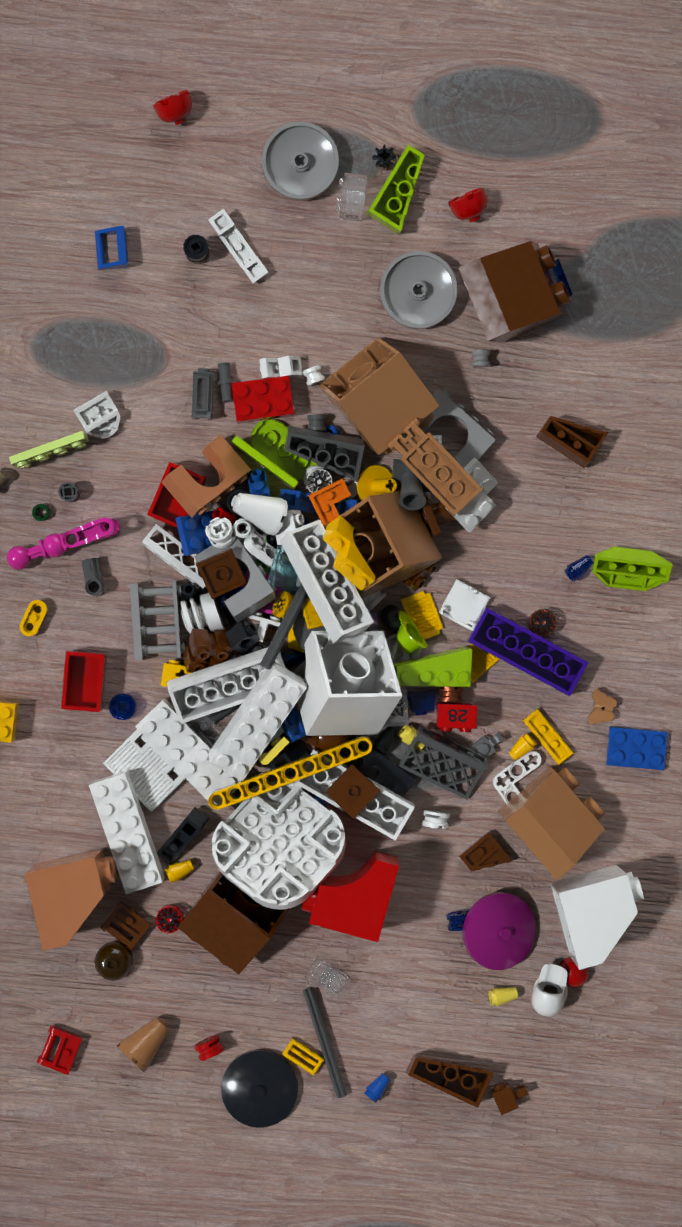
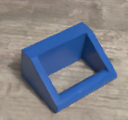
M124 226L95 231L98 270L129 268L126 229ZM117 234L119 261L105 264L103 235Z
M294 706L282 723L290 743L306 736L303 721Z

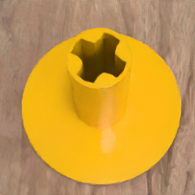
M379 465L365 468L357 481V491L361 500L371 495L392 493L397 488V483L392 479L390 471Z

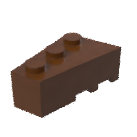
M550 416L536 437L579 466L585 468L609 432L595 430L589 426H581L571 421Z

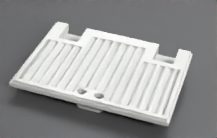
M138 729L103 763L113 774L129 770L138 799L151 812L186 779ZM138 737L146 743L142 748L135 742ZM171 769L178 775L175 780L167 774Z

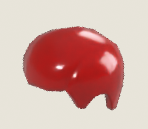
M571 957L563 959L559 966L567 970L566 985L568 987H580L588 980V968L579 970Z

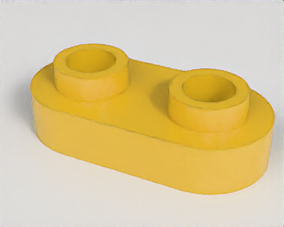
M34 600L28 605L19 626L23 635L34 636L39 632L48 612V607L44 601ZM36 606L41 607L40 613L35 611ZM29 623L33 624L31 631L27 629Z

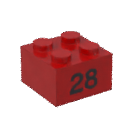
M436 702L435 725L440 727L439 730L452 731V728H459L460 732H471L472 729H476V704Z

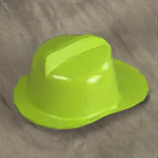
M399 611L398 615L402 625L397 631L396 638L402 650L406 654H411L420 647L428 648L426 641L420 635L410 616L404 611Z

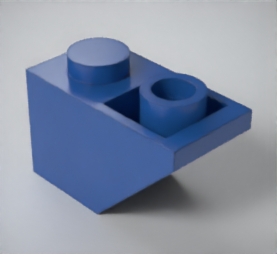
M265 468L251 470L247 474L250 494L271 497Z

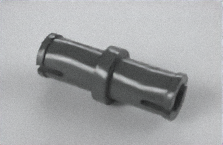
M230 363L217 364L220 378L218 385L221 386L222 402H233L231 384L233 379H231Z

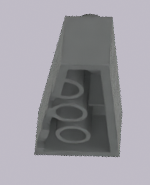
M288 426L285 451L305 460L315 462L321 467L331 469L337 474L347 476L353 481H358L365 447L363 439Z

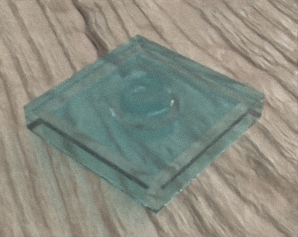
M277 545L267 582L291 594H296L299 586H296L297 573L283 546Z

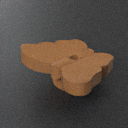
M594 689L592 692V698L595 703L593 705L594 710L588 716V723L594 724L614 720L612 712L613 708L617 705V701L598 689Z

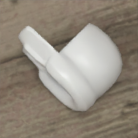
M545 964L542 967L540 976L534 984L531 999L532 1006L538 1014L552 1017L563 1009L568 995L566 985L567 970L555 964ZM546 985H552L558 991L557 994L544 992L543 989Z

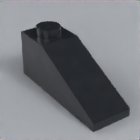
M194 807L158 850L157 854L172 865L208 822L209 818Z

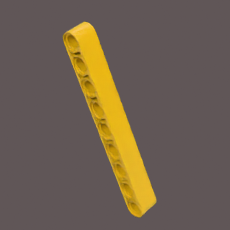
M361 736L215 790L209 796L208 804L213 809H222L365 756L372 750V741L366 736ZM366 741L369 744V748L365 751L360 750L358 743ZM346 747L350 749L351 754L349 757H342L340 750ZM323 755H330L333 761L330 764L323 763ZM311 761L314 764V769L311 771L305 770L304 762ZM293 768L296 771V775L290 778L286 776L285 770ZM275 775L278 781L276 784H270L267 781V777ZM257 782L259 790L252 791L249 788V783ZM231 789H239L241 796L239 798L233 797ZM220 795L223 799L222 804H215L213 796Z

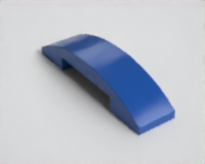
M281 488L280 498L287 501L289 510H301V512L317 514L308 496L312 493ZM346 498L334 505L339 515H342L357 504V500Z

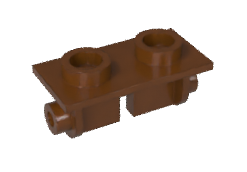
M439 561L403 582L416 592L417 589H420L425 584V579L429 574H432L437 569Z

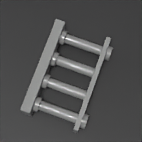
M172 581L173 587L143 589L138 583L130 584L135 661L144 660V656H147V654L177 652V658H182L185 642H181L179 596H182L181 585H178V581ZM173 595L174 606L144 608V606H141L140 599L146 596ZM174 614L175 625L142 626V618H145V616ZM176 633V645H143V637H146V635Z

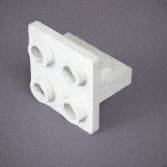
M254 612L247 617L260 621V624L255 625L260 642H264L269 624L279 627L282 619L270 616V619L263 618V614L259 612Z

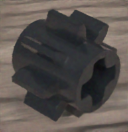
M385 145L380 150L375 148L377 155L372 156L373 160H377L375 167L380 165L383 167V170L388 165L393 167L391 160L396 159V155L391 154L393 148L387 149ZM382 154H386V161H383L381 158Z

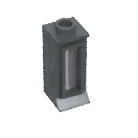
M198 368V371H193L192 419L207 418L212 420L214 374L209 372L207 368Z

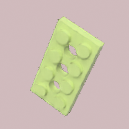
M80 431L10 456L9 459L12 465L24 469L32 466L31 462L47 461L50 459L49 456L57 454V456L68 453L67 449L75 448L76 450L86 446L85 443L90 441L87 434Z

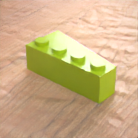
M410 145L404 149L366 212L368 216L396 234H399L402 230L425 156Z

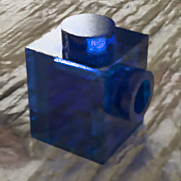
M434 691L410 692V696L406 697L407 708H411V712H415V715H427V711H435Z

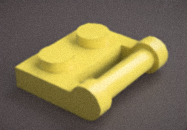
M286 735L283 737L278 736L271 743L273 747L269 751L262 752L259 757L260 763L263 765L269 764L290 742Z

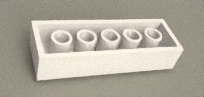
M317 520L288 531L280 540V543L334 644L366 631L374 621L355 585L333 567L337 551L323 540L325 528L321 520Z
M268 647L167 681L168 692L180 723L182 724L242 704L265 670L260 663ZM279 651L274 662L286 668Z
M275 662L270 670L265 669L209 751L210 764L243 781L306 690L305 680Z
M166 697L135 726L207 801L215 790L242 781L210 764L208 753L213 746L189 721L180 723L174 706ZM237 788L231 789V795L237 790ZM220 795L213 796L215 804H222L223 799Z
M314 747L310 755L320 751ZM328 754L322 756V762L325 764H330L333 761L332 757ZM306 761L304 769L311 771L314 769V764L311 761ZM341 764L297 780L295 784L344 811L325 791L349 766ZM368 778L380 789V792L355 818L396 841L414 810L415 804Z
M129 770L91 782L89 788L125 893L129 894L162 883L165 875Z

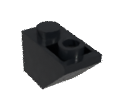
M299 739L276 756L269 765L274 769L310 756L311 753ZM287 768L285 774H288L293 768Z

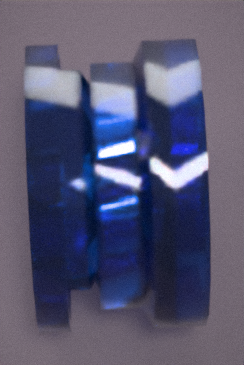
M128 694L115 695L109 703V711L117 720L130 719L136 712V701Z
M469 911L447 913L446 917L449 920V924H447L448 930L463 931L464 921Z

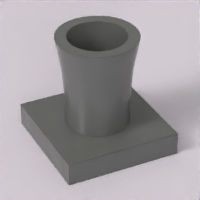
M393 459L392 479L397 483L395 492L401 491L399 498L400 506L406 510L421 509L426 504L424 492H430L429 489L400 459Z

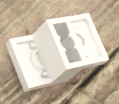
M475 457L464 469L483 490L453 516L469 533L496 506L487 494L498 484L496 479Z

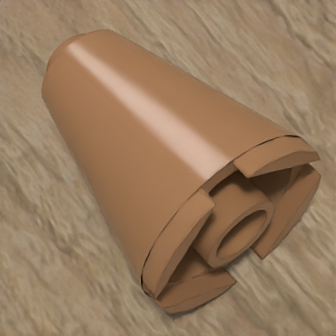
M154 1018L121 1041L117 1047L137 1067L145 1072L169 1032L167 1029L169 1025L162 1018L159 1020Z

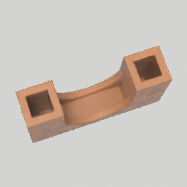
M222 435L209 443L201 452L218 473L219 483L217 486L205 487L200 485L182 465L170 472L161 482L191 518L196 514L201 516L209 509L207 506L210 503L215 505L222 499L221 495L223 493L228 495L235 489L234 485L236 483L241 485L248 479L246 475L251 469Z

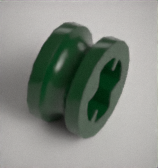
M38 504L32 509V515L37 521H45L50 516V509L45 504ZM39 507L46 510V513H44L45 517L43 518L36 515Z

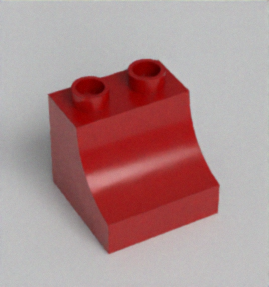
M375 850L370 859L356 871L343 876H328L315 892L302 903L301 910L310 912L309 924L378 942L399 869L397 856Z

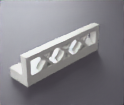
M155 524L142 541V545L203 591L206 586L203 579L198 575L197 561L194 557L196 554L190 555L194 558V566L184 565L182 559L184 553L181 552V542ZM158 530L163 534L164 542L155 543L150 538ZM176 544L179 546L180 554L171 555L167 550V545Z

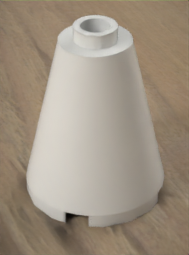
M239 493L233 497L231 502L234 512L272 536L276 535L283 525L280 522L282 516L286 517L288 504L282 498Z

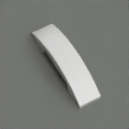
M224 209L208 219L217 235L252 283H255L269 273Z

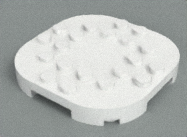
M268 781V783H270V784H276L277 781H273V782H269V781ZM294 782L244 800L225 822L221 821L218 824L212 837V854L219 871L257 903L271 909H288L306 901L337 867L343 858L346 848L344 827L337 814L333 810L329 811ZM259 784L254 786L251 790H259Z

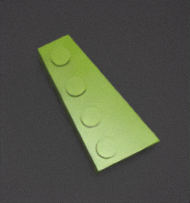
M466 646L393 663L399 686L471 687L472 648Z

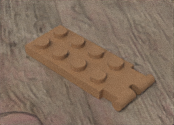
M415 418L403 429L408 436L404 438L399 433L387 446L391 450L396 449L403 456L400 460L455 516L483 488L429 432L425 434L418 427L421 423Z

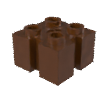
M192 629L188 639L190 645H186L183 653L186 671L193 673L226 662L233 650L230 648L226 632L229 630H214L213 633H208L207 629Z

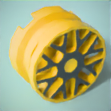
M286 591L281 592L273 605V615L283 619L295 595L291 596Z

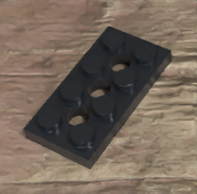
M353 735L350 740L358 738V736ZM360 741L358 747L360 750L365 751L369 748V744ZM373 747L369 754L362 756L364 762L361 766L354 765L366 777L384 786L383 782L385 779H393L395 784L389 790L401 797L406 794L416 780ZM345 748L340 754L342 757H349L351 751ZM351 760L343 764L350 766L353 762ZM369 768H378V776H369Z

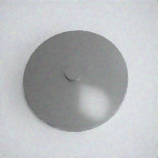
M293 122L280 127L269 137L263 149L262 167L267 182L277 193L292 200H309L321 195L332 185L338 172L339 155L333 139L325 130L315 124Z
M424 251L403 254L396 258L384 272L380 287L382 304L388 315L402 326L411 329L433 327L442 322L454 307L457 298L455 275L450 266L435 254Z

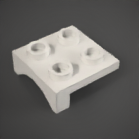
M456 579L438 613L473 631L490 597Z

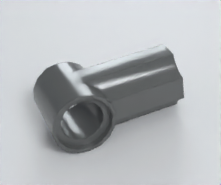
M99 558L82 560L86 592L94 597L101 596L105 591V586L102 581ZM93 583H98L99 590L95 593H92L90 589L91 585Z

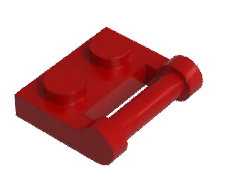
M51 1025L48 1030L49 1036L41 1056H38L37 1063L68 1075L82 1037ZM56 1036L61 1037L55 1057L51 1061L48 1057Z

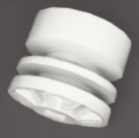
M209 593L200 595V605H197L195 600L190 598V608L186 600L181 601V615L186 630L190 634L192 629H205L204 627L206 626L209 627L212 633L214 630H224L216 599H212Z

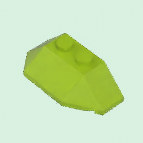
M613 546L595 554L592 573L607 587L647 591L662 583L669 582L672 563L652 551Z

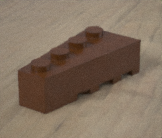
M413 1055L406 1071L409 1076L477 1108L494 1073L491 1069Z

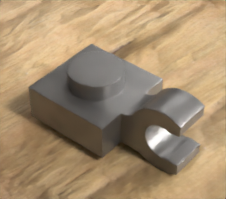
M499 732L490 739H487L484 735L469 747L471 750L488 758L496 752L493 746L504 738Z

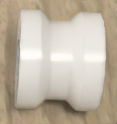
M320 365L303 371V375L307 378V386H313L325 380V377L320 372Z

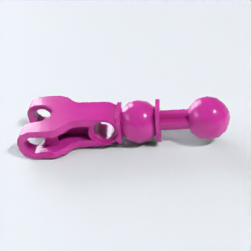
M101 518L69 530L64 534H50L44 540H39L40 545L28 549L23 546H14L7 554V562L11 568L23 570L30 564L32 559L44 556L45 559L50 557L57 558L62 556L65 551H69L70 548H78L113 537L120 532V523L113 518ZM106 524H109L108 531L105 529ZM72 534L77 538L76 543L73 545L69 543V536Z

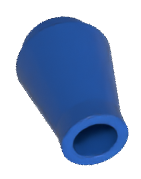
M381 1073L377 1079L366 1087L367 1090L364 1094L376 1103L378 1100H381L391 1080Z

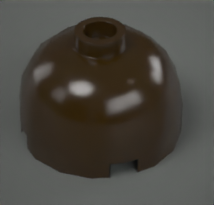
M107 942L96 953L94 960L95 968L98 974L106 980H120L127 976L132 968V952L121 942Z

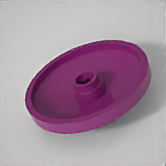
M504 892L491 893L479 899L469 910L463 925V941L468 954L476 963L492 970H505L520 963L532 948L536 933L535 919L529 906L519 897Z

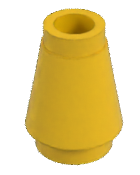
M526 733L521 735L508 753L517 761L534 750L537 742Z
M187 860L169 865L165 869V873L170 883H177L193 871L194 867L191 861Z

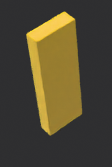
M538 709L522 720L558 765L574 754Z

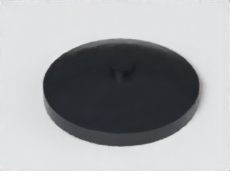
M263 1049L247 1051L236 1057L227 1067L221 1084L223 1103L230 1115L238 1122L256 1128L269 1127L282 1121L293 1109L298 1093L297 1077L289 1062L281 1055Z

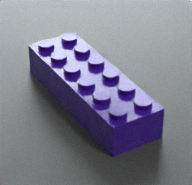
M487 607L484 608L474 630L467 639V642L567 696H571L588 664L587 661Z

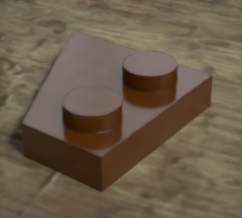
M489 832L459 855L471 871L512 861Z

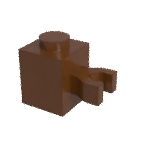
M500 1082L491 1089L501 1115L519 1108L516 1099L528 1095L524 1084L511 1090L508 1082Z

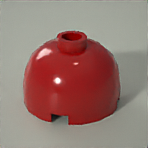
M188 90L178 92L179 95L172 94L153 104L157 116L162 121L167 123L174 122L175 125L185 122V117L192 110V100Z
M478 188L466 192L461 197L453 198L448 204L454 216L460 220H469L471 223L481 218L480 214L486 210L488 201L484 188Z

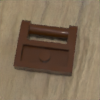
M120 901L100 929L104 932L106 930L131 951L151 923ZM111 922H116L127 932L133 935L134 938L130 940L128 937H126L124 934L118 931L115 927H113L111 925Z

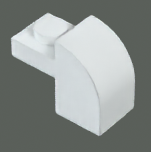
M300 356L259 359L262 378L281 376L292 378L303 375Z

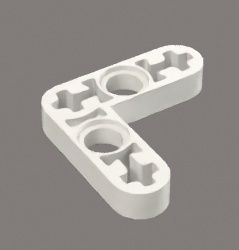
M251 523L252 532L244 540L245 548L278 575L284 577L293 570L290 560L265 541L267 533Z
M531 751L493 777V785L506 804L509 802L507 800L509 792H516L517 795L520 793L514 783L541 764V756L538 752ZM529 755L537 756V763H529L527 765L529 769L526 771L525 766L520 761L524 760L526 763L529 761ZM515 765L522 767V773L518 776L513 775L511 771ZM508 770L509 775H510L514 780H512V781L510 782V779L508 778L507 780L504 781V783H505L504 786H502V785H498V786H497V784H496V783L498 782V779H497V778H498V777H501V778L506 777L507 775L505 774V772Z

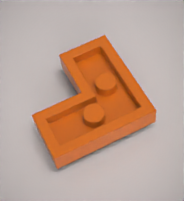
M342 478L308 496L323 526L340 516L334 504L350 497L351 494Z

